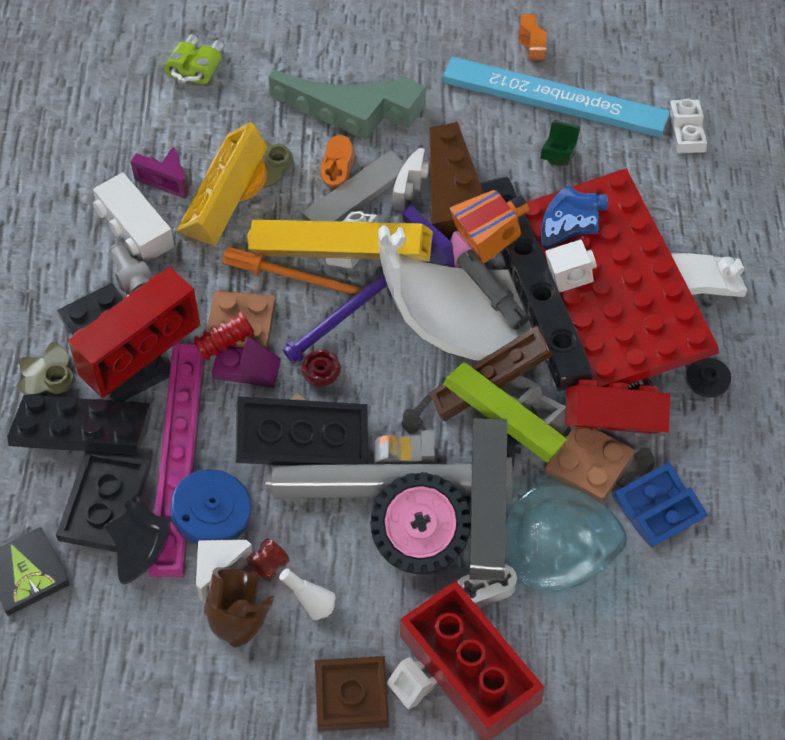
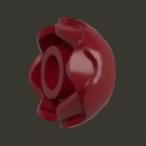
M320 349L309 353L305 357L304 362L301 363V371L305 380L310 384L324 387L337 380L340 375L341 365L334 353Z

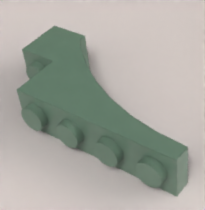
M275 69L268 76L270 96L274 97L277 101L285 102L298 108L303 113H309L322 119L327 124H333L346 130L349 134L357 135L367 140L384 117L393 123L409 128L426 106V86L403 76L394 81L364 85L314 82L290 76Z

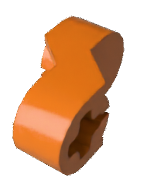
M521 13L518 42L529 49L528 60L544 61L547 32L536 25V14Z
M337 135L332 137L327 143L326 154L322 160L321 177L331 189H336L350 178V171L354 164L355 148L346 136Z

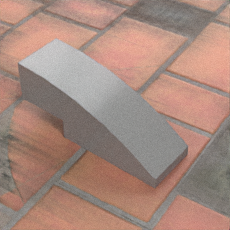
M520 375L500 388L560 434L568 428L565 427L566 406L543 395L539 384Z

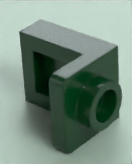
M553 120L549 137L542 147L540 159L547 160L555 166H568L576 152L580 126Z

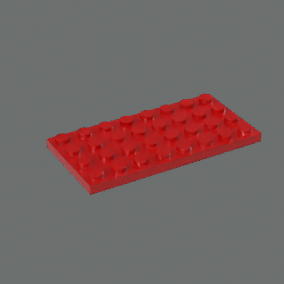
M627 168L572 186L579 193L607 195L608 209L606 211L598 210V234L574 236L552 248L544 249L541 243L543 218L550 202L560 191L526 202L529 212L525 213L546 263V250L578 240H582L586 251L592 250L597 267L592 269L594 282L560 292V295L589 361L592 380L598 381L599 387H609V383L632 384L719 354V346Z

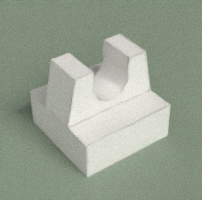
M411 657L400 661L387 682L388 686L408 710L417 706L422 698L430 693L437 684L434 677L428 679L423 673L424 665L421 661L414 662Z

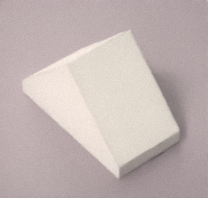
M247 540L198 541L196 587L199 599L203 603H205L208 597L213 570L218 567L245 568L254 559L251 543Z

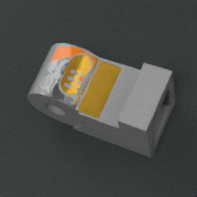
M434 430L421 431V435L399 437L396 435H383L378 437L374 442L375 464H435Z

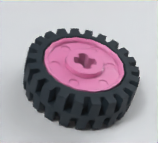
M427 472L409 473L394 479L378 495L371 513V534L379 553L394 567L412 574L434 573L448 567L464 551L471 532L470 510L462 493L450 481L445 480L439 475L428 474ZM418 515H422L423 520L426 518L430 520L426 524V531L419 532L418 528L413 529L411 526L416 523L415 517Z

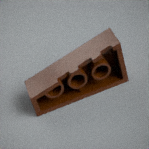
M458 122L429 128L431 224L450 241L453 232L458 231L455 227L450 208L484 194Z

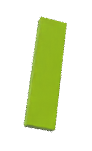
M465 362L450 373L443 385L488 419H507V433L547 463L564 447L568 440Z

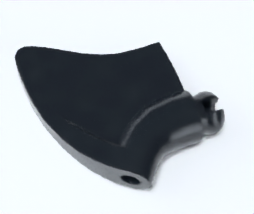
M135 494L132 495L133 498L131 500L127 498L124 501V507L127 511L104 526L116 547L118 577L123 585L134 581L153 566L164 551L170 532V518L155 515L146 502L142 501L141 497Z

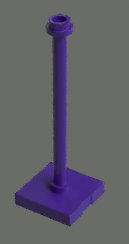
M412 206L403 211V223L423 224L433 231L430 261L424 262L455 268L452 242ZM384 273L296 343L289 340L282 349L287 359L293 364L297 361L301 362L304 359L302 354L304 351L387 286Z

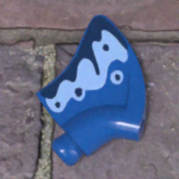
M571 186L563 188L553 198L545 212L541 228L542 247L549 249L569 238L582 234H598V210L606 211L608 209L607 195L579 193Z

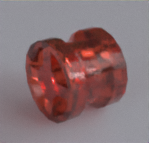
M265 538L260 543V549L257 552H252L246 558L249 566L267 581H272L276 576V570L279 567H285L290 561L284 549L269 538Z

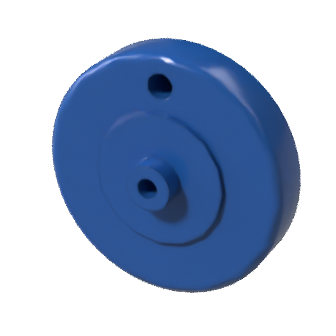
M200 470L189 474L176 486L171 499L170 516L179 534L198 545V541L236 540L242 535L248 525L251 515V499L245 486L231 474L220 470Z

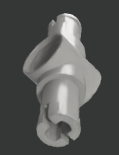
M118 242L109 248L110 256L117 266L115 276L124 296L136 291L150 280L152 275L144 261L139 263L136 259H133L124 243Z

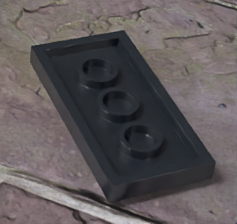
M110 283L57 311L65 327L73 336L77 330L88 326L102 312L110 310L121 302L123 298L113 283ZM160 355L109 393L112 401H125L168 379L170 369Z
M23 395L7 435L8 445L13 447L138 455L151 414L150 403Z
M238 396L235 463L264 465L368 464L367 404Z

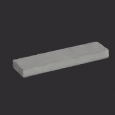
M391 150L304 210L302 212V219L304 221L342 222L351 211H358L393 186L405 162Z

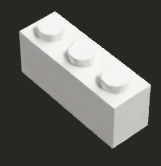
M124 172L93 188L96 200L93 202L95 211L101 218H107L113 234L116 237L121 236L125 240L124 244L133 257L137 255L141 261L148 263L175 247L171 228Z

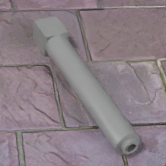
M507 457L506 502H511L513 492L512 457ZM472 462L471 464L273 465L272 472H266V492H272L273 498H377L382 490L393 482L394 479L409 473L427 472L428 474L439 475L445 480L450 481L459 489L463 497H471Z

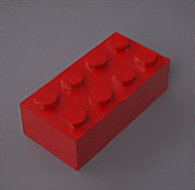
M169 266L161 273L152 276L142 287L127 294L124 300L113 308L102 312L88 326L77 330L68 339V344L78 376L103 399L198 328L201 324L194 288Z
M454 581L400 619V637L418 660L421 661L430 675L436 679L438 685L482 740H492L542 703L545 688L457 581Z

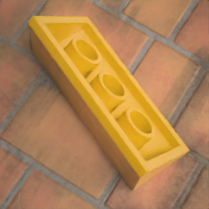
M252 122L227 134L175 232L210 245H217L267 149L266 143L256 125Z

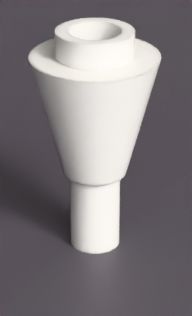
M289 568L282 571L279 579L293 590L295 596L312 620L326 618L332 613L335 607L334 592L309 581L302 580Z

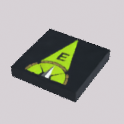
M41 527L0 547V602L7 616L70 585Z

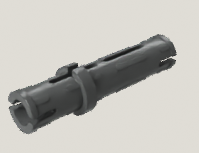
M467 250L469 256L465 252L462 253L457 260L458 265L465 270L491 301V307L495 311H499L514 330L524 326L529 320V315L513 299L514 294L509 289L505 290L475 255L473 250Z

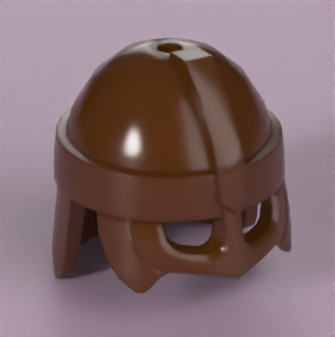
M218 567L212 572L209 593L204 605V613L206 614L209 627L216 637L229 642V645L234 648L241 647L253 639L259 629L262 628L266 614L270 610L275 596H270L260 605L255 604L260 582L259 576L256 573L243 569Z

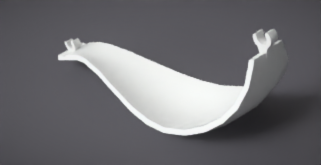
M382 226L378 230L380 260L393 300L405 322L422 339L445 352L480 361L532 329L529 321H527L524 326L514 330L505 317L491 307V301L463 268L426 263L398 253V248L406 241L403 227H399L394 235H390L387 226ZM671 253L692 295L704 293L745 297L747 289L741 278L744 267L740 259H736L734 262L732 257ZM489 270L505 290L509 289L514 294L513 299L523 309L508 270Z

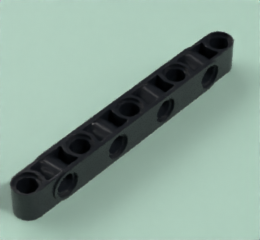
M507 176L480 182L484 194L492 190L497 191L506 203L517 197L512 183ZM523 214L517 218L521 230L520 237L500 251L523 309L529 315L528 321L531 328L538 326L541 329L554 354L545 360L554 383L559 391L566 390L567 387L578 385L579 380H592V372L577 332L526 215Z

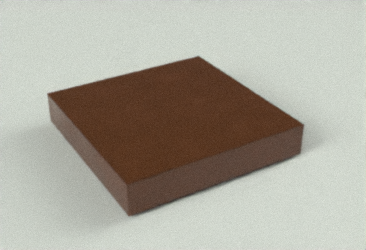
M385 656L315 660L318 732L389 727Z

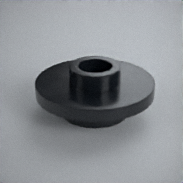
M705 358L689 365L686 381L694 393L703 397L713 398L721 396L728 390L731 383V373L723 362L714 358Z

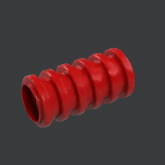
M240 311L237 313L238 317L233 318L231 316L229 317V322L225 323L222 321L220 322L221 326L218 328L213 326L211 327L212 331L209 333L204 331L203 336L199 337L196 335L194 337V343L204 360L206 359L208 362L211 360L210 357L212 355L219 356L221 350L226 352L228 351L227 347L231 345L233 347L237 346L236 342L240 340L241 342L246 341L245 337L247 336L254 337V330L244 313Z

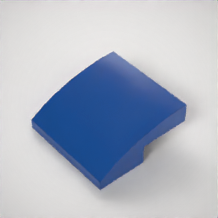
M670 462L612 494L624 515L651 548L708 516L691 487L685 488Z

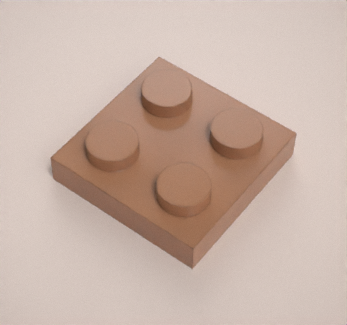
M214 291L206 331L208 333L212 331L211 327L213 326L218 328L221 326L220 322L222 321L225 323L229 322V317L231 316L233 318L238 317L237 313L241 311L246 315L254 330V337L247 336L245 339L250 338L268 350L276 297L274 295ZM240 340L236 342L237 346L233 347L231 345L229 347L244 349L246 341L241 342Z
M573 427L566 437L568 440L564 447L546 466L545 474L603 505L633 459L635 450L596 429Z

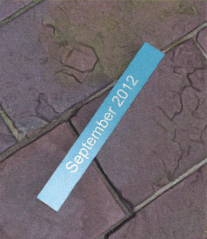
M453 56L443 75V83L660 138H662L670 110Z

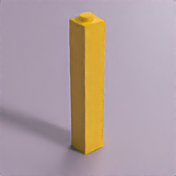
M252 220L247 241L249 250L257 254L264 253L265 256L380 260L378 230L382 226H387L390 235H394L399 227H403L406 241L398 248L397 252L419 261H430L433 231L419 223Z

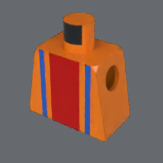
M492 190L454 205L450 208L456 229L484 264L520 237L521 230L517 218L529 212V207L521 195L506 203L497 191Z

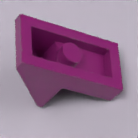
M172 147L163 162L138 153L131 159L134 180L186 199L188 191L185 175L174 147Z
M247 338L244 349L227 347L228 351L224 352V350H221L219 352L220 355L215 357L211 372L213 379L271 388L275 387L281 358L254 340Z

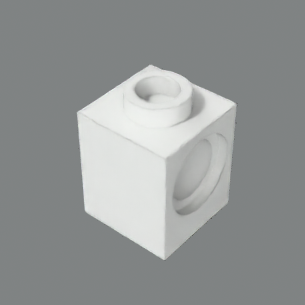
M582 240L545 251L548 268L559 293L594 282L592 269L597 267L592 250L586 251Z

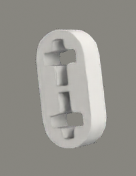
M505 564L504 580L508 579L507 586L502 587L500 583H495L496 580H470V574L463 576L457 581L463 590L469 587L471 591H476L475 598H472L478 608L511 596L516 589L517 575L512 567Z

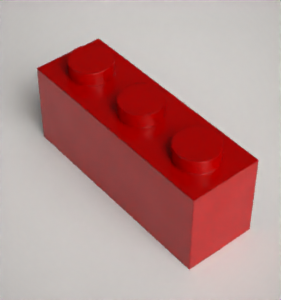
M579 380L578 385L567 387L565 427L643 434L669 433L671 393H661L657 386H639V390H630L629 384L609 383V387H599L598 381Z

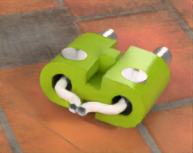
M191 34L186 42H179L165 63L164 70L170 77L178 79L179 83L185 84L187 81L198 84H207L222 61L220 51L224 46L223 42L216 40L212 47L201 45L200 49L197 50L195 44L198 38Z

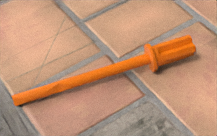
M227 247L223 254L222 264L254 272L255 276L258 277L261 271L264 270L351 295H356L363 289L265 262L264 253L257 255Z

